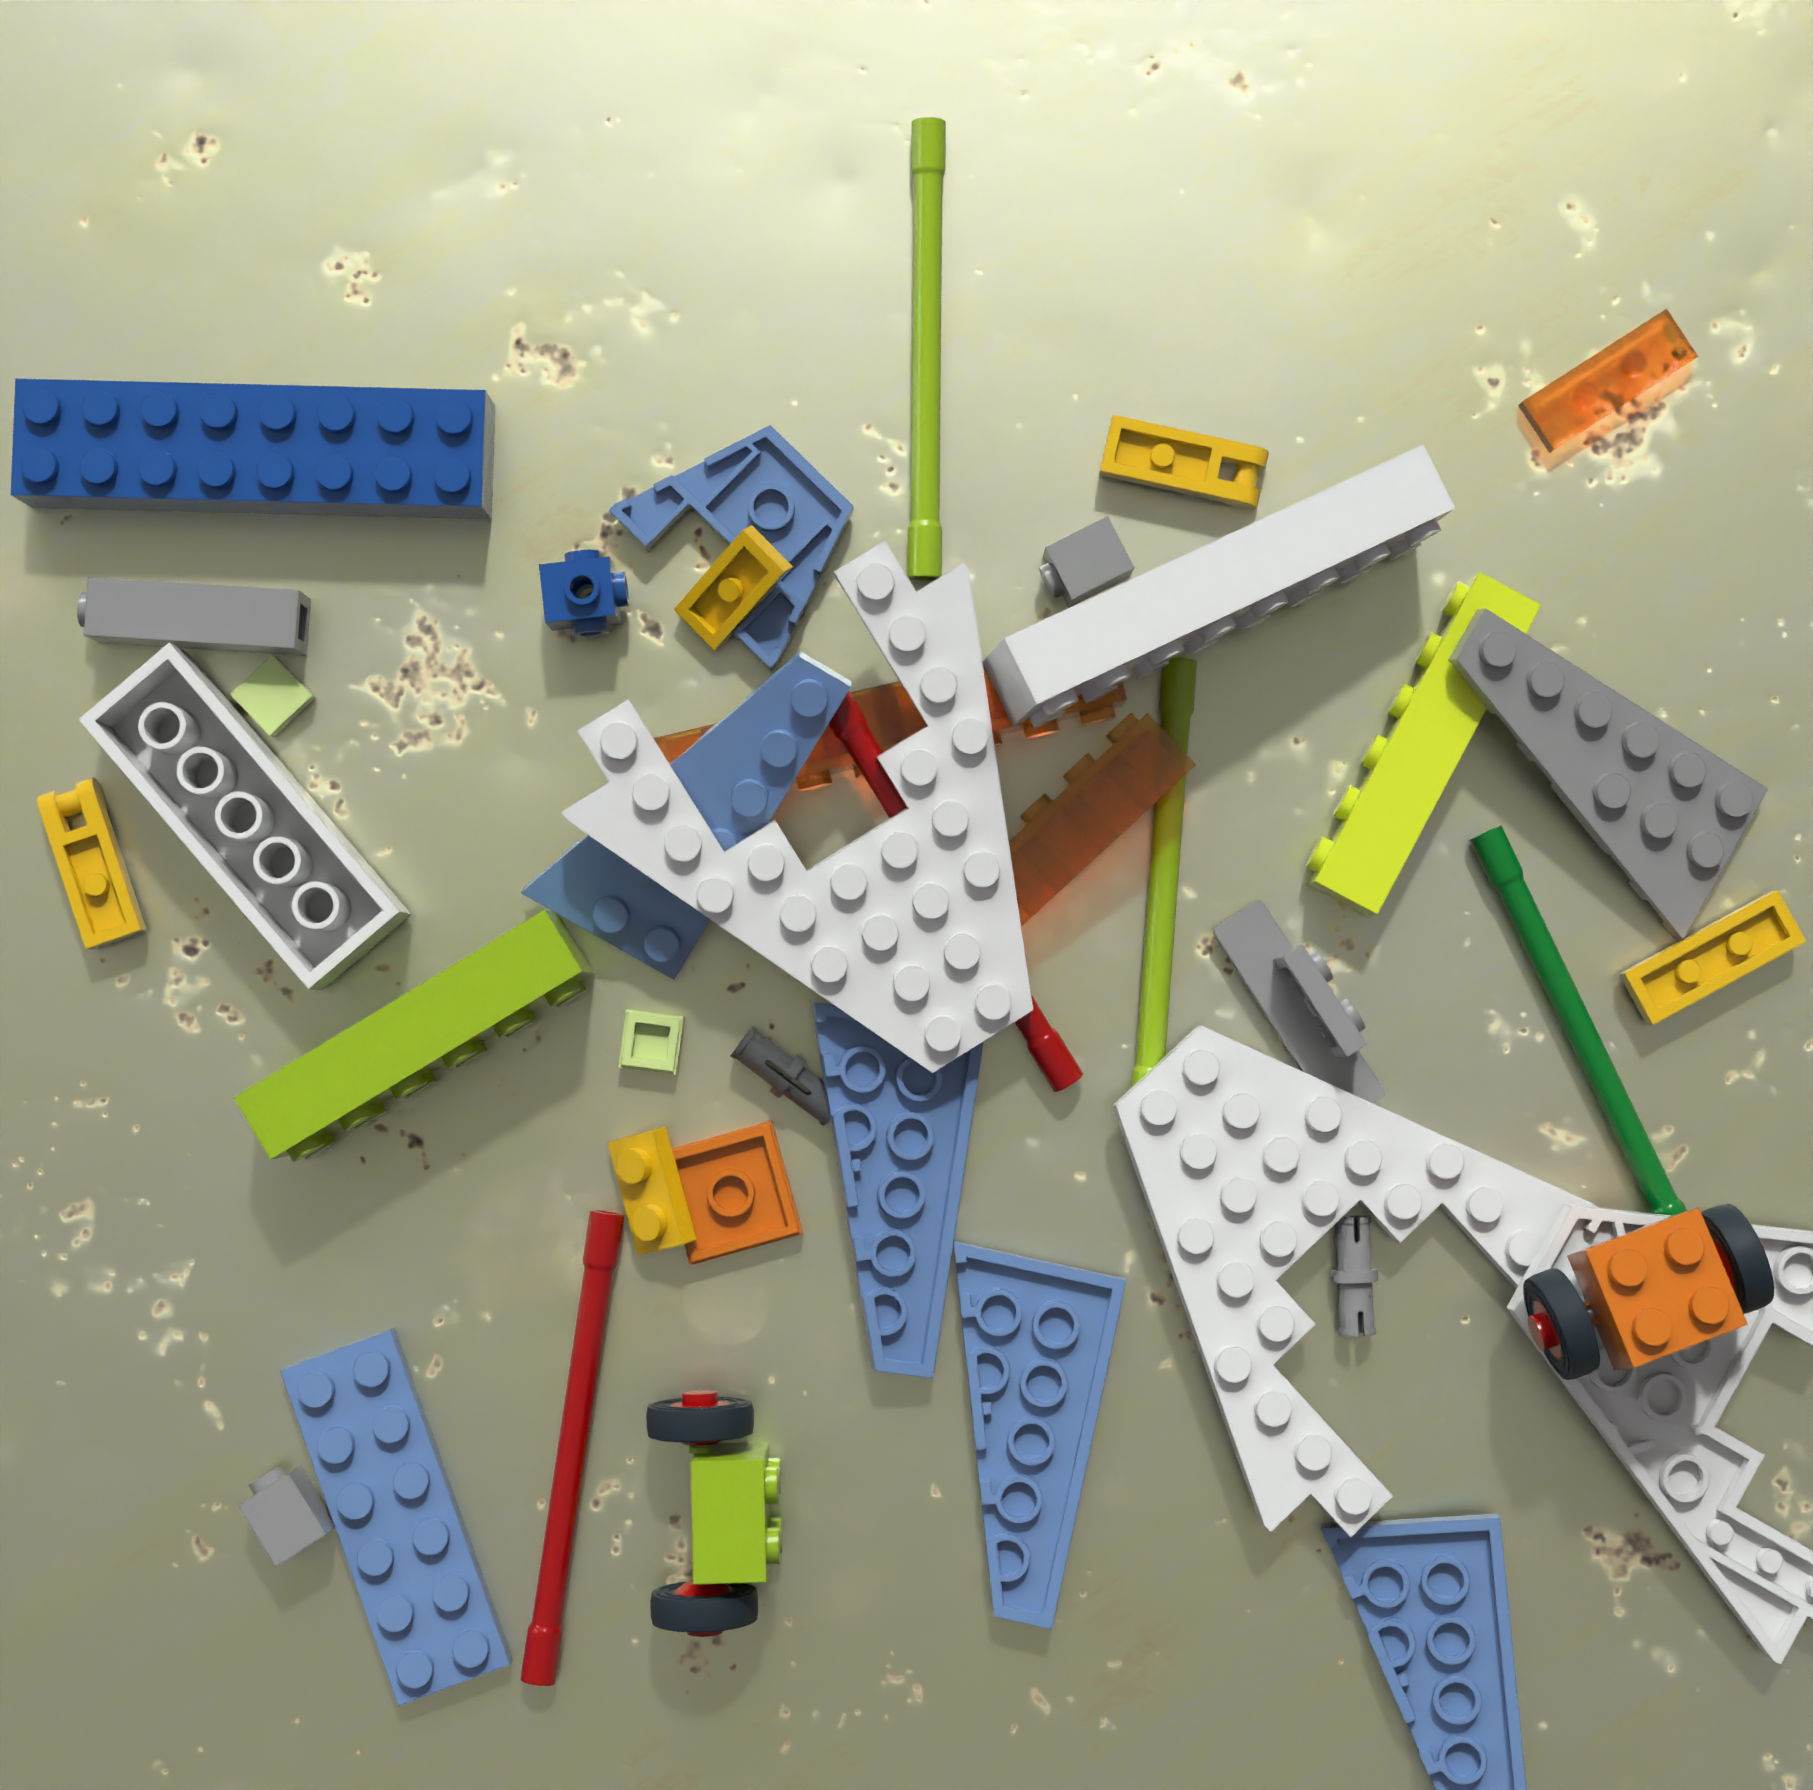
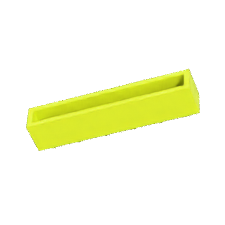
M1478 572L1466 584L1457 581L1441 612L1449 615L1439 635L1433 632L1429 633L1414 660V663L1422 666L1412 686L1406 683L1401 685L1389 706L1387 714L1395 717L1385 738L1376 734L1361 759L1360 765L1368 768L1359 787L1355 788L1349 785L1334 810L1333 816L1340 819L1330 840L1324 836L1319 839L1306 863V867L1313 870L1307 885L1367 917L1378 915L1487 709L1448 661L1477 609L1486 608L1527 634L1542 604L1481 572Z

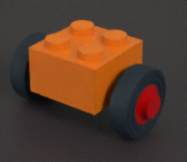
M1732 1204L1717 1205L1703 1212L1700 1211L1699 1207L1567 1255L1586 1302L1582 1301L1568 1277L1557 1268L1534 1274L1527 1278L1523 1284L1528 1325L1532 1337L1538 1348L1544 1352L1554 1370L1565 1380L1577 1379L1599 1368L1600 1352L1593 1328L1594 1325L1600 1335L1613 1370L1630 1369L1746 1326L1748 1323L1744 1314L1767 1306L1774 1298L1773 1275L1765 1249L1747 1218Z

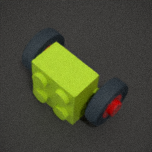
M692 1390L682 1392V1398L667 1399L649 1404L646 1413L648 1437L659 1441L679 1442L689 1445V1453L694 1454L691 1460L692 1580L665 1585L652 1591L650 1599L652 1624L660 1629L687 1632V1635L695 1637L716 1636L726 1630L750 1625L757 1620L758 1594L756 1587L747 1583L767 1582L770 1566L780 1564V1553H782L783 1549L782 1517H771V1504L778 1503L779 1494H781L780 1458H770L769 1442L719 1443L720 1441L742 1438L753 1433L754 1409L752 1402L749 1400L735 1397H718V1391Z

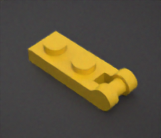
M1112 415L1099 475L1219 501L1240 509L1255 510L1258 507L1261 493L1256 488L1259 471L1266 470L1269 451L1250 444ZM1221 461L1237 466L1233 482L1218 479Z
M92 777L76 783L75 790L61 795L55 790L38 796V809L85 949L93 950L147 931L107 812L106 798L98 780ZM83 811L87 825L71 831L68 824V816Z

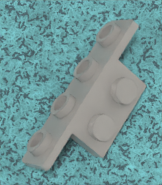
M1260 900L1253 902L1214 927L1213 935L1299 1069L1373 1104L1385 1096V1090L1359 1052L1361 1048L1367 1045L1360 1034L1365 1029V1024L1350 1001L1345 999L1340 1002L1327 983L1333 979V975L1322 956L1315 949L1308 953L1303 944L1292 947L1265 904Z

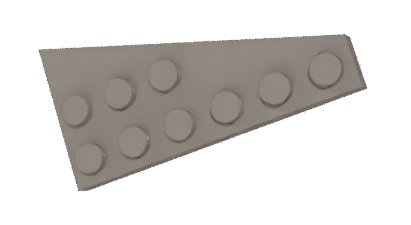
M1486 608L1477 609L1448 661L1490 713L1497 714L1519 741L1516 745L1529 761H1535L1552 782L1550 787L1605 854L1612 856L1631 880L1629 882L1630 886L1641 899L1647 900L1663 919L1661 924L1675 939L1684 940L1766 795L1768 788Z

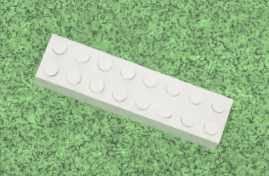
M1421 445L1005 637L982 662L983 668L1012 727L1030 719L1034 728L1039 727L1066 713V708L1079 701L1077 697L1079 695L1083 696L1085 703L1099 699L1117 689V684L1132 676L1131 671H1134L1137 679H1140L1169 664L1168 660L1185 651L1184 646L1189 655L1199 652L1221 640V635L1238 627L1239 631H1243L1269 618L1271 612L1287 603L1290 608L1299 605L1321 593L1322 588L1336 580L1343 584L1372 569L1371 565L1386 557L1391 561L1421 546L1420 542L1441 531L1438 521L1454 510L1455 507L1424 445Z

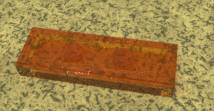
M1665 309L1523 400L1518 406L1548 452L1551 453L1694 361L1698 355L1669 311Z

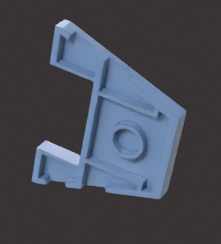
M769 425L704 458V462L676 476L671 475L653 484L654 487L629 500L625 498L609 509V512L647 550L688 509H693L729 545L743 529L752 525L793 566L775 586L774 591L733 631L734 635L772 671L778 665L854 508L829 481Z

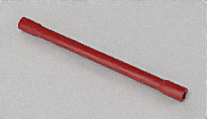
M848 691L828 725L834 735L845 745L890 819L907 807L876 757L884 752L869 730L866 717L850 691ZM1031 994L1033 1011L1015 1021V1024L1026 1040L1028 1051L1053 1092H1058L1074 1084L1084 1074L1060 1034L1051 1027Z
M590 1210L583 1253L584 1273L532 1621L527 1630L520 1677L522 1682L531 1685L552 1686L556 1683L563 1636L561 1622L613 1272L618 1264L625 1217L624 1214Z

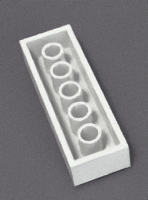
M171 643L165 645L78 719L308 989L324 990L412 915L193 658L181 648Z

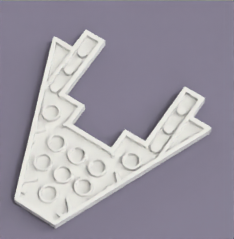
M883 541L834 571L833 575L926 724L921 730L876 757L905 803L906 809L808 870L803 866L775 820L724 851L628 699L577 730L609 782L561 813L574 826L924 1068L934 1073L1033 1011L969 569L965 563H962L916 592L886 541Z
M1197 1026L1112 1105L1259 1522L1269 1532H1272L1310 1495L1346 1535L1352 1537L1393 1497L1274 1366L1315 1325L1313 1320L1276 1281L1357 1202L1390 1238L1398 1243H1401L1440 1206L1514 1288L1517 1289L1563 1205L1597 1207V1205L1204 1026Z
M1564 1204L1506 1308L1763 1654L1781 1665L1807 1616L1813 1619V1551L1737 1508L1765 1455L1715 1426L1771 1324L1813 1347V1231L1751 1224L1765 1249L1774 1281V1298L1767 1306L1744 1314L1748 1325L1641 1366L1615 1371L1594 1325L1593 1328L1600 1352L1599 1368L1577 1379L1565 1380L1554 1370L1544 1352L1538 1348L1532 1337L1524 1301V1281L1534 1274L1557 1268L1568 1277L1582 1301L1586 1302L1567 1255L1668 1218L1671 1215Z

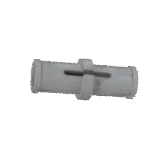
M1356 1215L1350 1216V1218L1343 1216L1335 1224L1336 1269L1331 1270V1282L1337 1283L1339 1336L1357 1337L1359 1333H1363V1336L1376 1335L1372 1282L1378 1281V1269L1372 1268L1371 1216Z

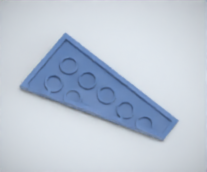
M801 651L747 696L746 700L730 714L700 736L699 740L683 754L669 763L724 851L768 825L851 688L852 681ZM589 835L573 844L556 862L542 874H538L521 891V894L673 980L710 921L708 917Z
M811 1002L871 1368L879 1372L933 1378L984 1041L932 1073L835 1005Z
M954 1241L994 1617L1052 1629L1126 1279Z
M1499 1513L1367 1521L1352 1537L1346 1535L1336 1523L1321 1524L1322 1533L1335 1557L1346 1588L1359 1612L1370 1643L1405 1723H1407L1419 1750V1755L1435 1789L1527 1790Z

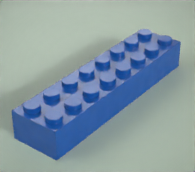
M15 378L11 496L31 508L492 519L495 404L486 390Z

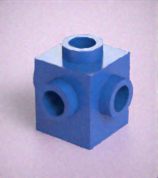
M577 550L565 553V562L539 564L545 623L552 631L573 629V636L590 637L608 633L609 624L621 623L620 607L629 606L627 578L625 571H615V565L609 556L600 557L598 550ZM593 588V592L589 597L579 599L580 594L585 589Z

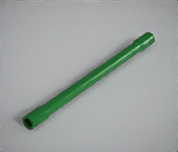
M1502 825L1470 839L1469 841L1491 886L1497 890L1646 1199L1650 1213L1673 1216L1687 1211L1682 1200L1677 1197L1533 899L1524 880L1523 869Z

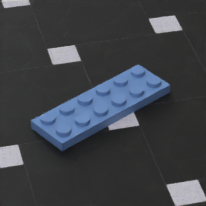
M395 1328L280 1370L398 1706L510 1665L513 1659Z

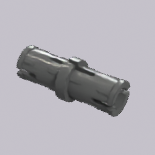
M752 1026L730 1057L740 1061L770 1084L772 1087L769 1092L777 1098H780L782 1095L786 1096L816 1118L822 1126H825L830 1120L824 1081L804 1067L807 1061L797 1054L792 1058L759 1034L757 1029ZM766 1060L773 1062L785 1073L809 1089L810 1092L807 1093L790 1079L766 1063Z

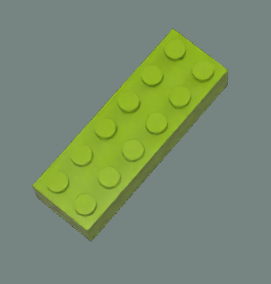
M543 910L233 1098L270 1160L287 1156L291 1158L292 1162L302 1158L307 1160L335 1144L337 1141L332 1133L342 1127L344 1131L353 1127L359 1129L386 1113L387 1110L382 1102L392 1096L396 1100L404 1096L408 1099L437 1082L433 1072L443 1065H446L447 1069L454 1066L460 1068L484 1054L487 1048L483 1041L497 1034L499 1038L505 1035L509 1038L529 1027L538 1020L533 1012L534 1010L546 1003H549L550 1007L554 1005L561 1007L588 990L583 981L595 973L561 916L557 913Z

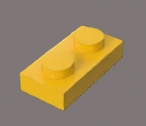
M751 525L739 533L673 610L713 650H716L727 642L734 634L733 631L759 606L793 566Z
M666 1126L607 1142L637 1255L680 1246L697 1240Z

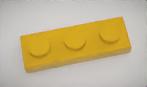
M1775 890L1766 893L1687 936L1684 940L1676 942L1621 972L1619 975L1646 1024L1654 1025L1803 944L1806 940L1779 891Z

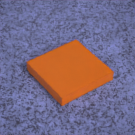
M773 1121L672 1148L697 1239L684 1244L690 1266L803 1234Z

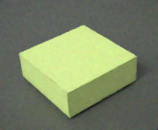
M273 654L230 693L261 728L273 738L316 699Z
M626 1009L618 1067L677 1075L685 1017Z

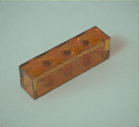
M1131 712L1106 735V738L1113 745L1104 754L1095 760L1087 753L1063 775V778L1070 785L1060 795L1052 800L1044 793L1021 814L1020 818L1027 825L1009 840L1021 926L1197 765L1149 713H1146L1138 720Z

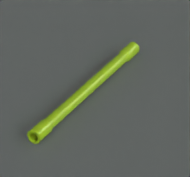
M921 117L911 122V172L914 178L911 521L907 533V577L909 580L934 581L942 576V527L939 522L942 182L946 168V121L936 117Z
M1172 658L1168 660L1169 664L1162 668L1159 701V711L1161 713L1136 1064L1132 1071L1131 1088L1166 1055L1190 718L1194 711L1197 661L1187 658Z

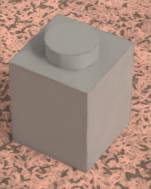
M1106 516L1045 547L1043 559L1046 564L1039 567V572L1051 596L1055 599L1062 595L1068 608L1129 578L1135 567L1109 517Z
M302 1465L286 1475L280 1466L275 1467L248 1485L254 1495L238 1505L275 1567L321 1539L335 1528L328 1507Z

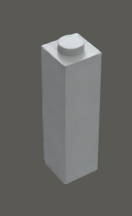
M88 577L87 592H82L78 599L77 618L79 625L84 627L83 635L99 643L164 647L171 643L185 649L307 656L311 599L300 590Z

